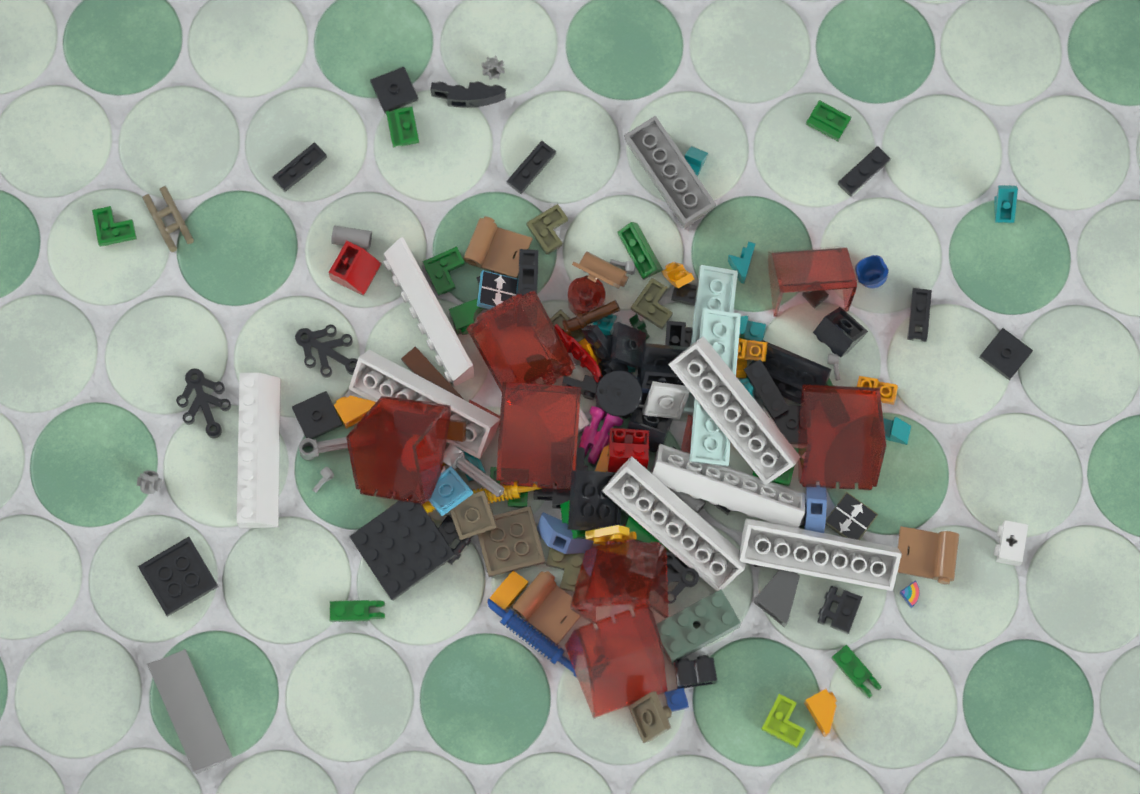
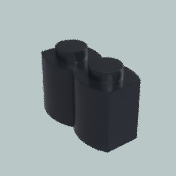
M708 655L698 656L697 660L690 661L689 658H681L677 660V663H674L677 689L717 683L714 658H709Z

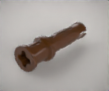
M614 300L585 314L578 313L574 318L564 319L562 323L566 333L570 336L572 332L583 329L586 325L619 312L620 307L617 301Z

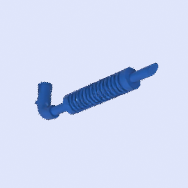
M488 598V607L502 618L500 623L504 626L507 625L506 628L509 627V630H513V633L516 632L515 635L519 634V638L525 639L526 643L528 641V645L532 644L531 647H535V650L538 649L537 652L541 651V655L545 654L544 657L547 656L548 660L550 658V662L554 665L557 661L574 673L573 676L582 681H591L596 677H601L600 673L610 662L608 657L601 662L605 655L600 654L587 669L581 666L578 667L562 655L565 652L564 649L558 648V645L555 646V642L552 643V640L549 641V638L546 639L545 635L542 636L543 633L540 634L539 630L533 629L534 626H530V623L527 624V621L521 620V616L518 617L517 613L515 615L512 609L506 612Z

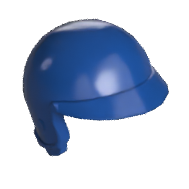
M879 255L865 257L855 265L858 282L863 286L874 289L886 282L889 269Z

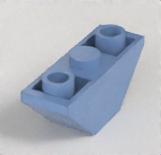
M806 484L804 530L824 533L827 508L826 486Z
M544 512L541 514L537 531L548 547L564 554L589 553L591 551L594 541L573 539L572 531L568 529L567 523H562V520Z

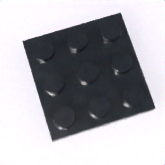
M572 470L568 519L569 530H595L620 525L621 507L602 492L616 472Z
M190 537L183 539L138 566L167 617L219 587Z

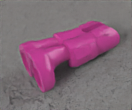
M591 406L589 410L592 416L590 426H585L579 448L585 449V457L589 449H592L588 462L594 465L599 459L603 448L609 443L608 433L610 428L621 426L624 420L618 416L606 414L600 408ZM605 417L601 430L597 431V428L601 420H603Z

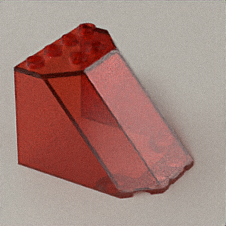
M531 291L524 296L518 294L482 313L477 318L478 321L467 328L478 352L509 406L521 403L524 397L537 394L540 388L555 384L558 378L569 376L576 369L535 291Z
M628 539L624 540V543L607 541L604 545H598L586 550L571 601V610L592 624L596 623V607L628 604L638 608L651 607L664 618H668L666 548L660 542L646 543Z

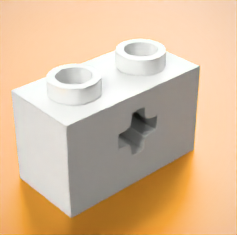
M1005 520L1002 526H998L997 537H1000L999 544H996L994 549V556H997L996 562L1014 566L1021 565L1028 530L1027 524ZM1008 540H1011V543L1013 544L1012 547L1009 546V542H1007Z

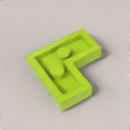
M779 694L761 730L797 748L806 729L789 721L797 702Z

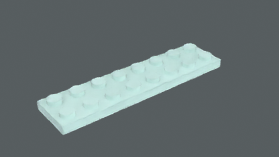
M700 265L690 346L700 339L702 309L733 313L738 271ZM691 392L682 413L693 414L695 397Z
M704 308L701 315L700 338L703 336L736 376L741 314ZM695 398L690 462L727 467L729 466L731 442Z

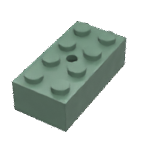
M722 589L652 626V632L672 665L678 659L684 658L738 629L741 622ZM697 623L700 625V627L694 628L693 624Z

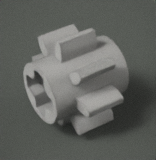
M497 56L494 58L487 57L486 63H482V68H484L483 75H488L490 80L492 78L499 79V75L505 72L503 60L498 61Z
M146 470L137 479V486H141L140 489L145 494H154L155 491L161 488L162 479L158 478V473L155 471Z

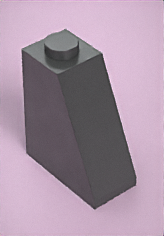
M779 569L755 598L754 603L785 627L789 620L800 575L796 572Z

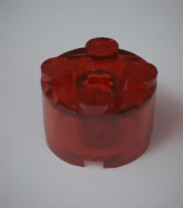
M588 276L576 278L571 282L568 288V307L574 315L577 316L578 313L585 314L605 305L606 292L599 279L594 282L588 279Z

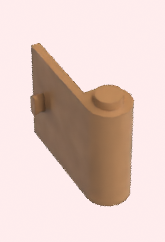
M485 216L479 219L463 260L472 266L517 279L519 274V250L529 249L533 238L498 228L496 223H494V219Z
M588 251L584 254L579 264L576 262L572 263L573 266L589 273L588 279L596 282L598 278L618 289L621 286L624 287L629 278L626 276V271Z
M900 526L897 548H899L902 555L897 573L938 580V583L950 584V581H954L959 534L951 531L935 533Z
M541 571L511 608L525 621L558 645L585 613L587 608L557 586L554 581L555 577L550 572L546 571L544 573Z

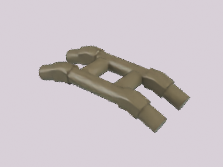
M163 186L159 190L168 207L157 211L149 194L142 198L170 252H175L177 247L170 233L180 229L188 244H192L194 239L167 187ZM172 213L176 222L166 227L161 218Z

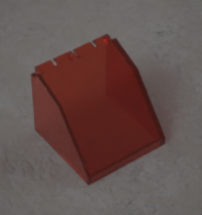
M835 246L768 251L773 317L778 315L783 293L843 289L845 311H849L857 289V280L847 247Z
M503 382L496 477L500 481V485L514 486V480L518 481V486L533 487L534 482H537V488L553 489V483H557V489L570 490L572 470H576L581 387Z
M823 385L802 386L798 454L800 455L798 460V481L802 484V487H816V482H819L820 487L830 489L836 488V482L839 483V489H855V483H858V490H872V487H877L886 450L880 388Z
M381 396L346 436L355 487L360 489V494L375 495L376 497L387 499L393 497L394 500L407 502L410 500V502L424 504L426 499L430 500L442 471L451 417V406Z
M648 604L632 608L635 615L633 617L630 610L615 614L614 619L616 623H613L611 616L595 621L598 627L596 630L593 623L581 626L579 630L575 629L565 644L593 718L630 706L651 692L656 691L657 695L668 691L662 641L653 610L650 609Z

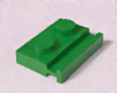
M819 100L806 121V125L839 141L852 117Z
M412 106L395 109L390 112L386 111L393 148L400 145L406 146L419 143Z

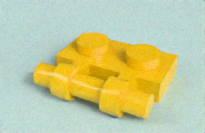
M621 525L585 531L587 540L594 541V544L607 546L615 545L617 542L628 543L637 538L635 531L629 532L628 527Z

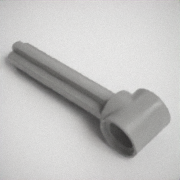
M372 432L317 442L316 439L306 438L299 444L300 456L304 460L309 461L318 457L319 453L374 444L375 438ZM306 446L313 448L309 453L303 451Z
M450 444L439 458L449 467L459 468L496 497L503 494L504 487L466 460L464 453L453 444Z

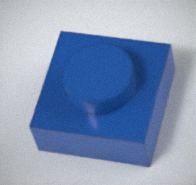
M684 688L664 693L667 706L670 707L672 712L689 708Z

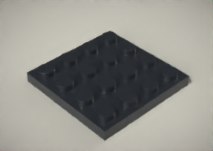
M413 491L349 536L391 600L398 598L456 556Z

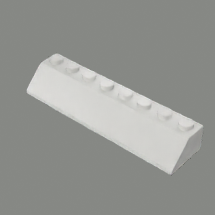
M404 238L398 239L384 253V266L387 271L391 270L394 276L391 278L396 287L400 286L402 290L400 295L405 303L408 302L411 306L409 311L413 319H418L419 324L417 326L422 335L426 334L428 338L426 342L429 349L436 352L437 356H435L439 367L443 365L446 371L444 372L448 383L452 382L455 387L475 377L473 364Z
M704 336L668 364L765 485L796 464L800 455Z
M368 350L358 358L349 386L351 391L368 400L377 402L379 406L394 414L395 411H404L467 422L466 441L443 440L478 459L482 457L495 436L500 422L499 418L371 350Z
M240 373L237 479V524L239 528H277L279 525L281 379L263 373Z
M659 444L651 474L666 487L676 492L687 493L693 498L707 500L714 505H722L731 511L745 513L749 517H757L768 523L794 528L799 527L805 513V493L773 482L765 485L759 477L729 467L690 462L689 453Z
M632 456L619 468L603 488V493L689 568L695 569L699 576L716 591L723 590L745 569L747 563L739 561L740 551Z
M746 518L741 538L739 561L893 591L902 554L897 547Z

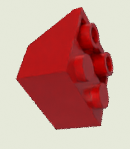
M346 240L328 273L330 280L364 296L378 272L381 262L365 249Z
M610 428L608 472H617L631 456L647 469L649 460V431Z

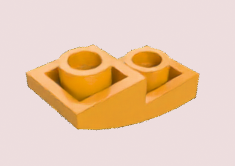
M678 262L669 263L665 266L666 269L661 271L663 276L676 288H680L695 280L692 273L686 271L683 264Z
M739 339L737 358L756 361L760 359L761 361L766 360L767 342Z
M859 376L855 395L894 405L898 385L879 382L875 378Z
M513 570L489 599L506 611L515 602V598L528 586V581Z

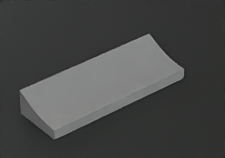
M656 115L624 135L626 144L684 229H687L695 221L716 207V203Z
M186 649L148 663V668L193 772L198 774L233 758Z

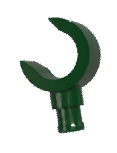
M637 314L629 319L631 326L645 332L646 339H648L650 335L647 333L644 320L640 321Z

